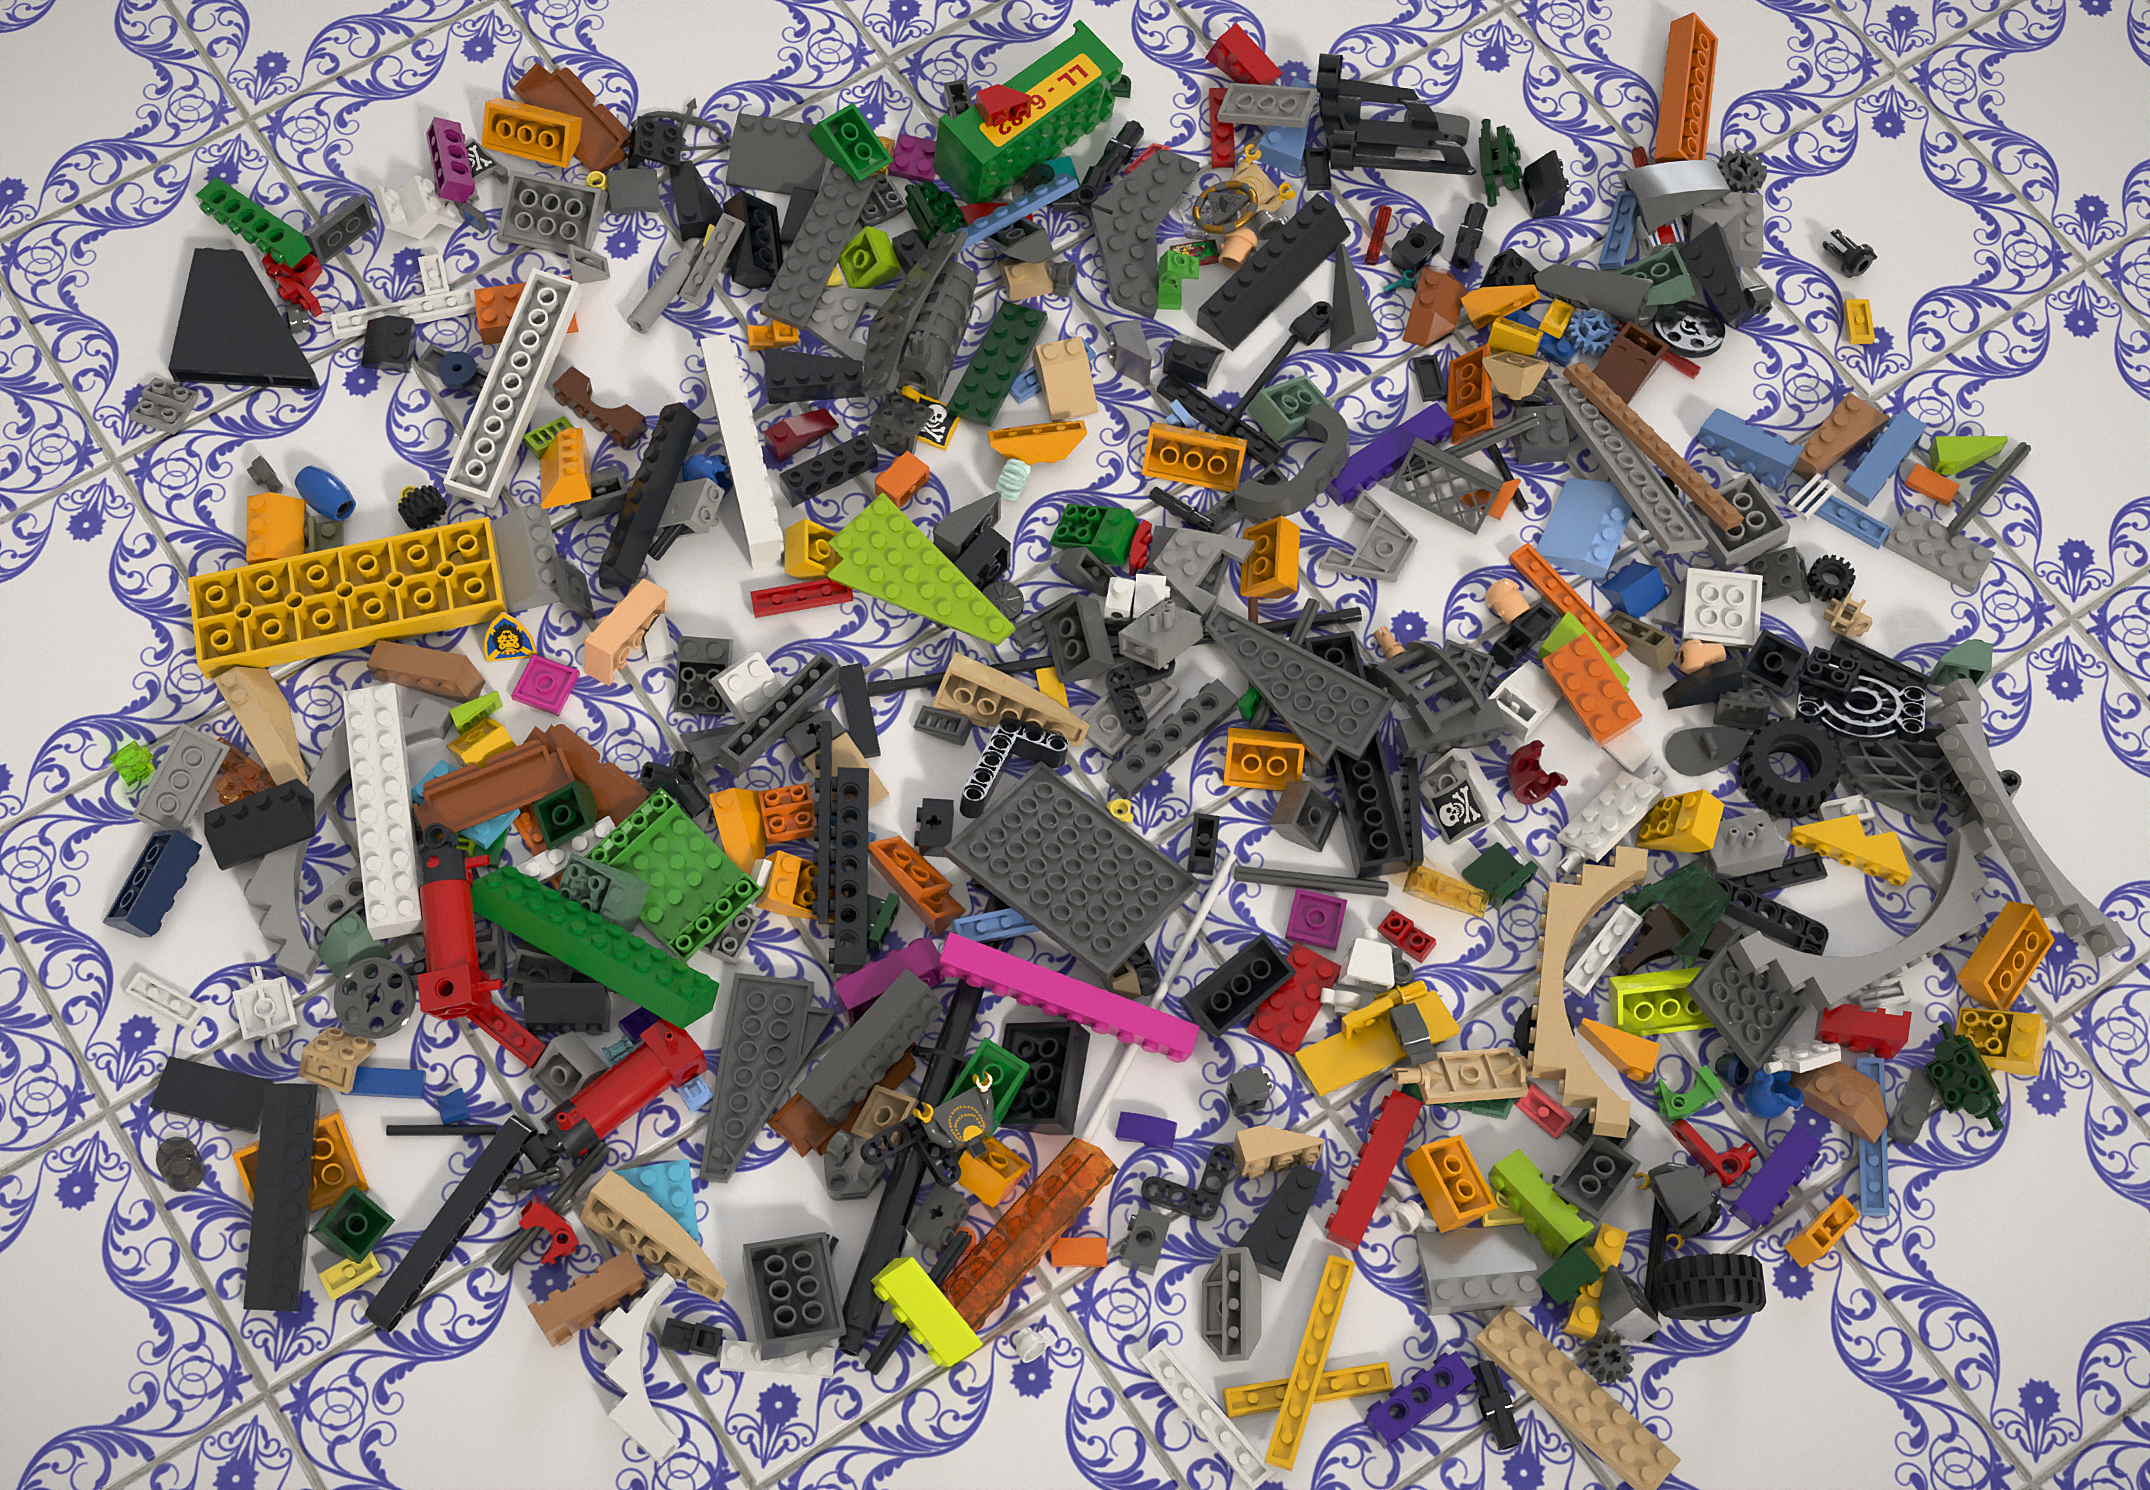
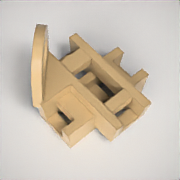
M1850 592L1843 603L1832 598L1828 609L1826 608L1823 616L1824 619L1831 622L1828 630L1845 637L1850 635L1860 637L1863 633L1869 631L1873 623L1872 618L1860 612L1866 600L1862 599L1859 604L1850 599L1852 596ZM1846 605L1856 609V611L1847 608Z

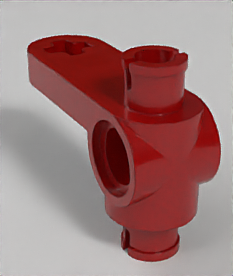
M1678 1119L1670 1126L1674 1137L1708 1175L1717 1174L1723 1188L1732 1185L1750 1169V1161L1757 1156L1754 1148L1747 1152L1751 1147L1747 1142L1740 1148L1733 1146L1719 1156L1684 1119ZM1722 1164L1729 1165L1733 1173L1725 1172Z

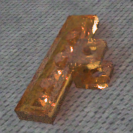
M223 737L217 739V741L231 747L219 769L225 775L215 786L216 791L220 793L219 801L223 805L233 803L230 802L237 799L236 801L277 786L267 770Z

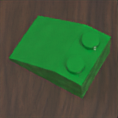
M854 102L820 121L809 133L821 152L858 183L894 161Z
M985 1037L941 1105L974 1087L978 1090L979 1087L973 1082L972 1077L976 1074L979 1077V1083L985 1080L984 1071H986L992 1077L990 1088L994 1101L993 1124L990 1126L989 1133L985 1136L990 1140L1005 1117L1031 1066Z

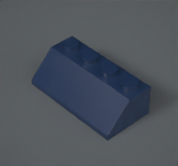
M179 830L153 832L102 923L140 938L155 935L162 926L161 920L164 914L172 908L175 902L174 896L186 883V875L189 869L197 863L202 845Z

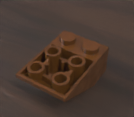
M1629 321L1616 336L1593 370V373L1603 380L1628 405L1664 362L1670 345L1632 321Z

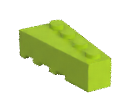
M1519 1148L1496 1163L1488 1173L1492 1186L1507 1197V1204L1513 1212H1517L1520 1217L1525 1218L1524 1226L1527 1231L1536 1236L1545 1254L1552 1257L1555 1262L1578 1242L1586 1238L1595 1228L1589 1220L1583 1222L1576 1215L1579 1213V1210L1571 1203L1567 1205L1558 1194L1551 1190L1554 1184L1545 1183L1542 1180L1543 1173Z

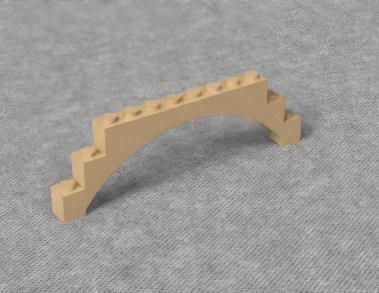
M1616 846L1615 855L1609 856L1608 867L1583 864L1582 873L1576 874L1575 885L1550 882L1548 892L1543 891L1541 907H1546V914L1541 913L1539 929H1544V936H1539L1537 951L1542 952V959L1537 958L1535 974H1540V981H1535L1533 997H1538V1004H1533L1531 1020H1536V1027L1530 1028L1529 1043L1534 1044L1533 1051H1528L1527 1067H1532L1531 1078L1559 1081L1557 1095H1562V1106L1590 1109L1588 1123L1593 1124V1134L1626 1138L1629 1128L1631 1101L1622 1100L1592 1069L1581 1052L1566 1015L1563 997V971L1571 947L1590 918L1603 905L1621 892L1636 884L1644 885L1648 849Z

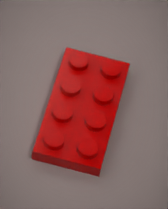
M1296 942L1286 960L1297 973L1262 1001L1247 1028L1248 1034L1292 1057L1295 1056L1323 1003H1320L1322 988L1331 989L1341 970V965Z

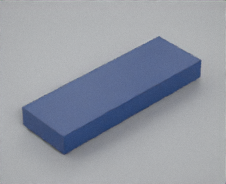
M357 1067L353 1089L348 1094L340 1093L341 1095L423 1099L427 1073L425 1070Z

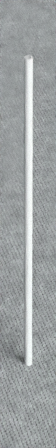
M1227 853L1148 1007L1158 1010L1237 858L1235 854ZM1134 1043L1128 1044L1016 1258L1018 1263L1026 1265L1139 1045Z

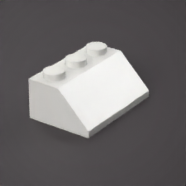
M1453 748L1419 775V782L1423 779H1433L1437 786V792L1459 781L1451 771L1450 764L1454 761H1466L1469 768V776L1490 820V823L1468 834L1471 835L1491 825L1504 815L1506 810L1470 750Z

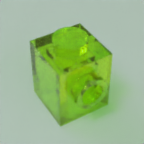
M135 740L108 757L128 786H131L138 780L145 779L155 770L150 761L154 756L145 745L140 747Z

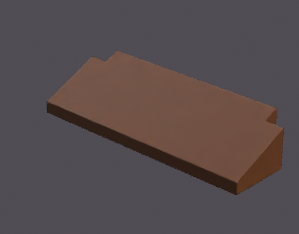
M536 62L512 88L528 105L582 118L580 141L574 154L591 172L599 171L605 173L628 158V154L623 149L629 145L630 131L605 105L598 104L596 107L593 105L596 96L569 68L565 67L561 71L556 68L551 74Z
M551 724L545 733L535 726L524 741V743L532 740H539L542 745H546L549 754L556 752V748L561 746L575 781L590 786L598 807L596 822L610 816L615 827H617L649 798L648 790L614 763L606 762L601 764L599 762L600 753L564 724H558L555 727Z
M532 740L489 757L486 761V768L479 769L477 765L471 764L425 782L422 795L426 803L419 806L417 803L412 805L422 831L424 832L429 824L441 823L452 829L455 833L532 804L575 781L561 746L556 748V752L549 754L545 744L542 745L539 740ZM441 834L438 840L443 839L444 834Z
M915 1042L904 1051L899 1061L893 1063L886 1071L883 1079L875 1083L876 1085L894 1091L914 1072L916 1062L910 1053L913 1046H917ZM875 1084L867 1092L866 1097L851 1109L847 1118L835 1128L815 1113L798 1092L767 1121V1124L802 1158L811 1149L821 1157L827 1153V1145L838 1131L843 1129L848 1134L851 1133Z

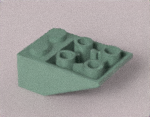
M571 853L557 891L560 895L571 901L578 902L585 909L601 915L603 919L614 925L621 926L630 933L634 931L650 884L628 872Z

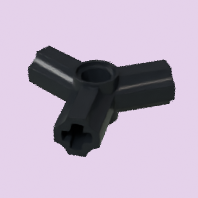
M1097 165L1090 166L1081 186L1051 202L1050 209L1052 212L1077 211L1080 214H1084L1091 222L1090 207L1098 199L1108 173Z
M688 751L674 752L671 756L669 767L647 761L642 766L640 774L642 783L661 787L670 797L677 799L691 818L697 817L709 807L710 803L693 783L695 780L692 773L694 765L692 761L693 755Z

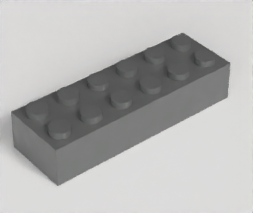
M906 968L795 1090L815 1113L835 1128L847 1118L851 1109L866 1097L867 1092L872 1086L883 1079L886 1071L893 1063L902 1058L904 1051L921 1037L924 1029L939 1017L944 1009L931 988Z

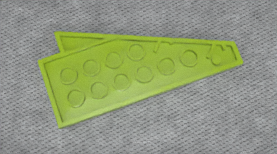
M883 492L828 542L843 559L827 574L831 581L997 647L1016 630L1015 626Z

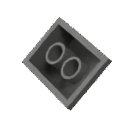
M994 492L953 511L943 521L939 520L935 524L932 531L934 537L933 544L953 564L988 525L994 528L1001 519V493Z
M1592 1134L1551 1190L1599 1222L1632 1180L1641 1162L1602 1135Z

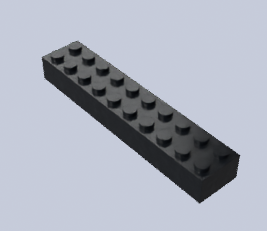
M1354 631L1304 639L1303 649L1366 681ZM1378 729L1359 761L1338 750H1335L1328 761L1356 878L1359 879L1407 872L1411 862Z

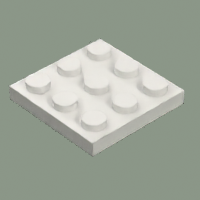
M1687 568L1681 641L1699 639L1701 643H1716L1723 646L1752 649L1759 638L1763 576Z

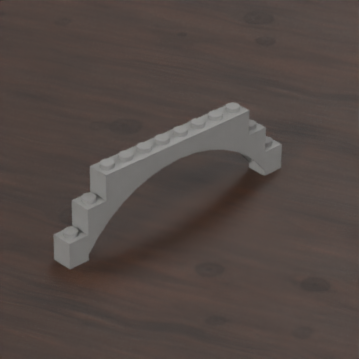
M1971 678L1957 679L1937 692L1946 709L1937 714L1945 732L1935 739L2041 918L2056 916L2069 939L2083 936L2096 959L2108 957L2130 945L2131 943L2119 923L2113 921L2096 908L2056 867L2016 810L1997 773L1987 746L1981 718V701L1984 699Z
M423 697L420 704L414 707L411 718L403 715L406 747L434 738L444 740L453 724L449 711L451 707ZM345 718L341 725L334 729L329 746L322 750L317 767L312 769L308 775V789L314 794L315 829L332 802L352 782ZM311 838L262 857L258 862L254 877L246 883L243 894L250 905L268 912L262 916L259 930L265 939L283 945L275 955V965L280 973L308 984L321 963L317 952L311 950L307 942L299 904L302 865Z
M1977 820L1945 836L1944 839L1947 842L1946 864L1936 898L1927 914L1913 931L1896 945L1882 951L1852 957L1813 955L1763 937L1760 930L1727 949L1743 977L1751 972L1757 976L1767 971L1780 994L1789 989L1793 994L1803 988L1816 1011L1825 1007L1831 1011L1843 1004L1841 999L1847 996L1848 1000H1851L1863 993L1862 987L1867 986L1870 990L1883 983L1881 977L1886 975L1888 979H1891L1903 972L1902 966L1906 965L1909 969L1921 963L1922 959L1920 957L1926 954L1927 958H1930L1942 951L1941 945L1945 944L1949 948L1962 941L1959 937L1960 935L1965 934L1967 938L1980 931L1979 925L1986 922L1987 919L1974 898L1983 893L1981 888L1990 882L1977 861L1986 856L1983 851L1992 847V844Z

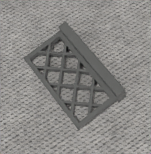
M1416 437L1389 491L1476 535L1504 481ZM1413 454L1423 458L1426 468L1412 472L1409 462ZM1427 461L1435 465L1429 467ZM1408 467L1409 473L1403 475L1405 469ZM1441 467L1445 469L1448 479L1434 483L1430 470ZM1427 471L1431 485L1417 489L1413 475ZM1449 472L1457 476L1450 478ZM1410 476L1415 490L1404 493L1396 488L1400 479ZM1463 478L1467 481L1469 490L1456 494L1452 481ZM1449 482L1453 496L1439 500L1435 486ZM1471 483L1478 486V488L1472 489ZM1432 487L1436 501L1426 504L1421 501L1419 491ZM1484 489L1492 493L1488 503L1477 505L1474 496L1475 491ZM1416 492L1417 499L1410 496L1409 494ZM1471 493L1475 507L1461 511L1457 497ZM1454 498L1458 512L1448 515L1443 512L1440 503ZM1438 504L1439 510L1431 505ZM1485 507L1482 514H1480L1479 508ZM1476 509L1479 520L1475 528L1465 524L1462 514ZM1459 515L1461 521H1459V520H1457V519H1455V518H1453V517Z

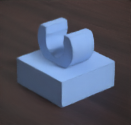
M1177 399L1169 405L1173 413L1165 419L1168 425L1181 427L1183 424L1188 429L1196 425L1190 414Z
M701 1075L677 1088L680 1097L691 1114L713 1100V1094Z

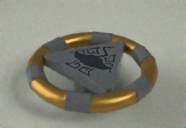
M1223 181L1214 184L1203 191L1196 199L1192 207L1193 220L1197 227L1211 234H1226L1236 231L1254 217L1258 208L1257 193L1254 188L1241 181ZM1229 189L1241 190L1246 195L1228 194L1220 192ZM1207 199H1209L1214 225L1209 224L1201 217V210ZM1249 203L1245 214L1238 219L1237 211Z

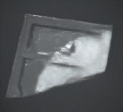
M1181 194L1176 203L1185 237L1208 241L1211 233L1204 232L1197 227L1192 217V207L1199 196ZM1207 199L1201 210V217L1213 225L1209 199Z

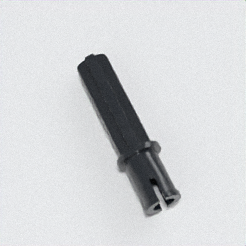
M1154 487L1150 491V500L1185 520V524H1191L1203 532H1211L1212 528L1208 526L1214 527L1215 521L1198 512V508L1188 506L1159 487Z

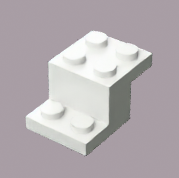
M413 175L397 191L379 185L372 190L385 228L422 240L438 223L454 229H458L462 225L455 202L439 198L436 183L427 178Z

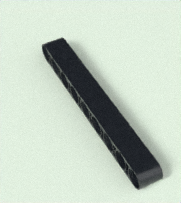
M516 1115L508 1118L369 1304L364 1318L387 1333L391 1332L398 1325L523 1156V1146L537 1135L535 1127Z

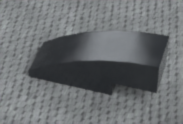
M1541 602L1537 603L1514 622L1510 630L1494 643L1488 655L1493 656L1495 661L1508 670L1538 642L1557 621L1559 616Z
M1736 658L1711 664L1688 674L1662 692L1663 699L1668 710L1718 701V692L1743 688L1742 671Z

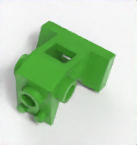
M1167 250L1160 257L1158 265V309L1181 310L1182 279H1199V258L1181 254L1174 250Z
M1707 1065L1697 1071L1694 1080L1695 1087L1686 1094L1672 1092L1661 1078L1658 1079L1657 1087H1654L1653 1092L1655 1096H1660L1661 1098L1657 1100L1661 1116L1666 1115L1667 1122L1677 1121L1678 1119L1686 1120L1705 1105L1713 1103L1720 1097L1723 1085Z

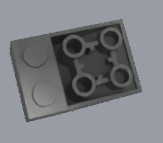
M679 636L674 712L725 715L726 704L710 680L732 665L733 639Z

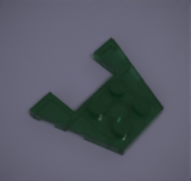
M1696 861L1665 875L1666 878L1654 884L1649 883L1642 886V890L1638 892L1628 893L1622 897L1639 916L1658 899H1661L1691 931L1671 950L1688 968H1691L1732 899Z

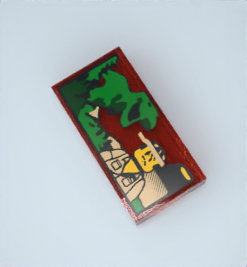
M1215 239L1169 247V250L1199 258V266L1220 263L1218 261L1219 251Z

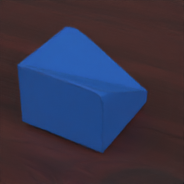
M462 1088L456 1089L438 1099L440 1116L444 1125L471 1118L466 1096Z

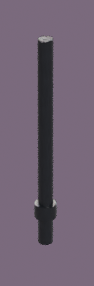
M1291 335L1235 408L1233 407L1225 415L1226 419L1217 429L1220 435L1225 436L1230 428L1240 421L1244 410L1298 343L1299 340L1296 336Z

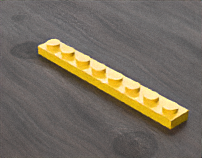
M1331 1254L1328 1256L1264 1463L1292 1472L1356 1262Z

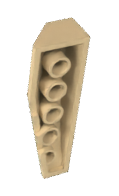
M957 652L954 653L932 704L933 707L940 710L968 716L972 724L987 728V725L997 727L999 721L1003 718H1015L1060 734L1068 739L1069 745L1081 747L1090 727L1089 724L1071 711L1027 684Z
M234 667L214 678L213 680L275 784L278 786L298 778L309 788L300 755L299 743L295 734L294 722L290 713V705L269 671L261 668Z
M610 1169L590 1190L579 1220L622 1252L628 1250L631 1255L635 1253L643 1257L644 1264L651 1268L655 1264L665 1269L674 1280L682 1278L686 1281L688 1288L719 1303L728 1285L695 1240L675 1219L651 1200L645 1192L639 1191L628 1183L623 1176L617 1175Z

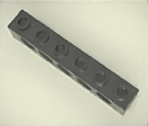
M1218 678L1211 684H1205L1194 699H1187L1176 714H1169L1162 722L1163 725L1157 730H1150L1145 735L1144 741L1138 746L1136 744L1132 745L1127 750L1126 756L1120 761H1113L1107 768L1106 782L1123 799L1130 801L1237 710L1239 698ZM1208 705L1211 706L1213 709L1205 710L1202 708V706ZM1185 721H1192V722H1194L1195 724H1194V725H1186L1184 722H1185ZM1173 736L1176 740L1169 741L1165 737ZM1153 751L1156 752L1158 755L1149 756L1147 753ZM1136 767L1139 771L1131 772L1128 768Z

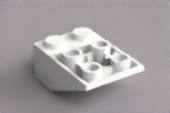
M1528 660L1504 680L1487 700L1496 698L1505 723L1504 728L1524 742L1559 703L1563 695L1549 674Z

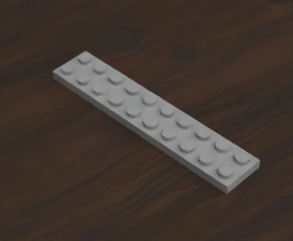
M1567 378L1548 379L1545 390L1556 405L1563 406L1564 416L1665 554L1704 550L1709 543L1641 450Z

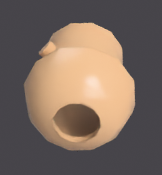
M1241 227L1236 231L1224 234L1223 240L1225 244L1222 243L1220 246L1222 251L1218 261L1226 268L1238 271L1251 258L1249 257L1250 254L1257 250L1256 234L1246 227Z
M1504 578L1488 588L1485 594V601L1488 608H1494L1507 626H1509L1527 613L1531 607L1517 590L1520 585L1511 579Z
M1691 639L1680 646L1677 660L1681 671L1688 675L1703 667L1726 660V653L1722 644L1701 643L1699 639Z

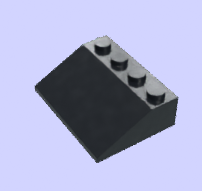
M1006 1023L1002 1048L1031 1067L998 1127L1045 1135H1073L1091 1035L1079 1023Z

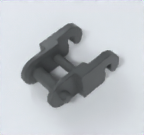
M1493 660L1483 684L1491 691L1490 695L1508 678L1498 680L1491 674V670L1497 663L1495 660ZM1488 677L1497 683L1495 687L1486 681Z

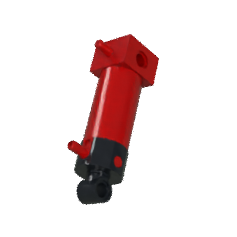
M432 823L423 832V841L429 847V851L423 852L415 858L427 973L419 974L417 977L421 1012L441 1021L493 1011L491 991L501 989L503 983L501 979L490 980L488 973L479 970L471 889L473 883L471 868L489 865L490 858L487 854L470 858L468 851L456 848L458 836L452 829L441 823ZM444 834L442 841L437 843L439 836Z
M661 1018L640 1034L642 1045L573 1097L566 1099L542 1117L541 1122L546 1128L547 1133H540L534 1136L522 1148V1152L538 1172H544L556 1164L561 1157V1153H565L574 1163L599 1144L600 1140L671 1086L677 1091V1088L708 1070L702 1049L687 1031Z

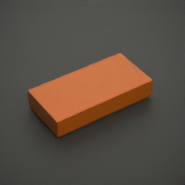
M1918 463L1915 464L1904 484L1947 507L1960 487L1959 484Z
M1051 1238V1267H1107V1238Z

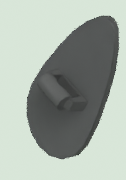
M1701 727L1681 730L1673 734L1668 740L1665 748L1666 760L1679 774L1689 777L1701 776L1738 758L1751 734L1730 727Z

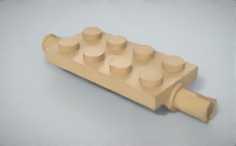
M1513 1047L1438 1052V1060L1412 1067H1395L1392 1072L1395 1085L1417 1083L1426 1105L1526 1097L1529 1091L1526 1084V1076L1531 1074L1532 1067H1527V1059L1524 1056H1516Z

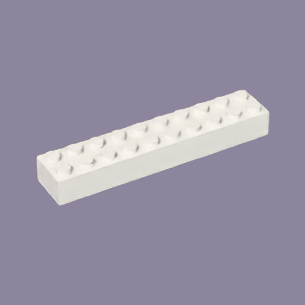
M532 268L443 484L448 494L494 509L582 294L578 282Z
M729 334L700 339L706 375L752 568L754 570L782 564L781 554L785 553L783 535L778 524L776 506L773 504V495L767 479L766 465L763 463V454L757 438L756 424L753 422L752 408L748 401L746 383L743 380L741 363L738 360L736 342L731 343Z
M395 683L344 691L343 701L367 929L373 940L423 932L420 892L417 886L415 864L418 846L401 698Z

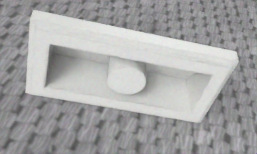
M1631 729L1603 746L1631 774L1647 763L1653 754V750Z

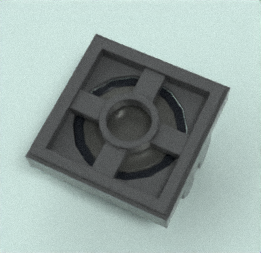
M1447 639L1442 652L1446 651L1473 688L1481 691L1494 657ZM1435 670L1429 684H1433L1445 678V676ZM1453 685L1441 691L1444 699H1447L1449 695L1454 696V703L1463 699Z

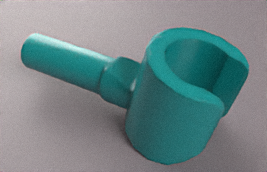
M1406 270L1400 280L1384 286L1383 289L1385 292L1401 286L1410 289L1414 286L1417 278L1409 279L1413 271Z

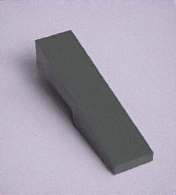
M1274 463L1270 464L1252 479L1269 486L1288 482L1286 476ZM1232 490L1203 514L1215 521L1214 527L1208 526L1212 528L1210 533L1220 534L1247 516L1236 510L1235 490Z

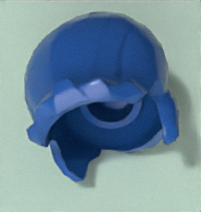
M703 454L693 455L685 462L682 468L684 482L709 478L720 488H727L732 484L731 480L726 478L724 473L729 467L725 465V456L721 454L710 457Z
M1763 1067L1755 1071L1752 1075L1751 1083L1744 1090L1743 1101L1748 1112L1760 1119H1775L1783 1115L1790 1106L1798 1109L1803 1104L1804 1097L1799 1088L1788 1085L1792 1075L1791 1072L1784 1070L1783 1072L1778 1071L1768 1075L1764 1072Z

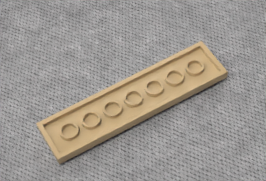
M1505 1306L1472 1342L1635 1490H1656L1680 1462L1681 1459L1511 1306Z

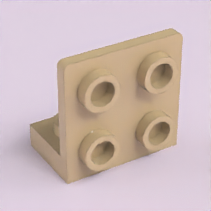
M327 1027L303 1048L298 1076L348 1094L353 1089L357 1066L376 1050V1044L369 1042L364 1037H356L345 1033L339 1028Z

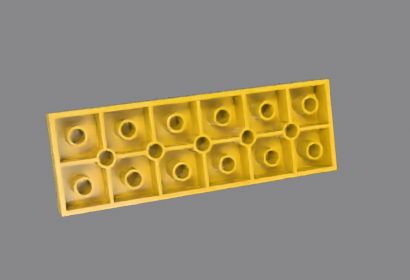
M489 517L188 578L197 665L206 679L216 678L234 667L265 668L376 645L378 640L391 642L493 621L502 612L508 614L495 532ZM459 550L460 552L454 553V554L450 557V561H449V556H450V554H451L452 552H454V551Z

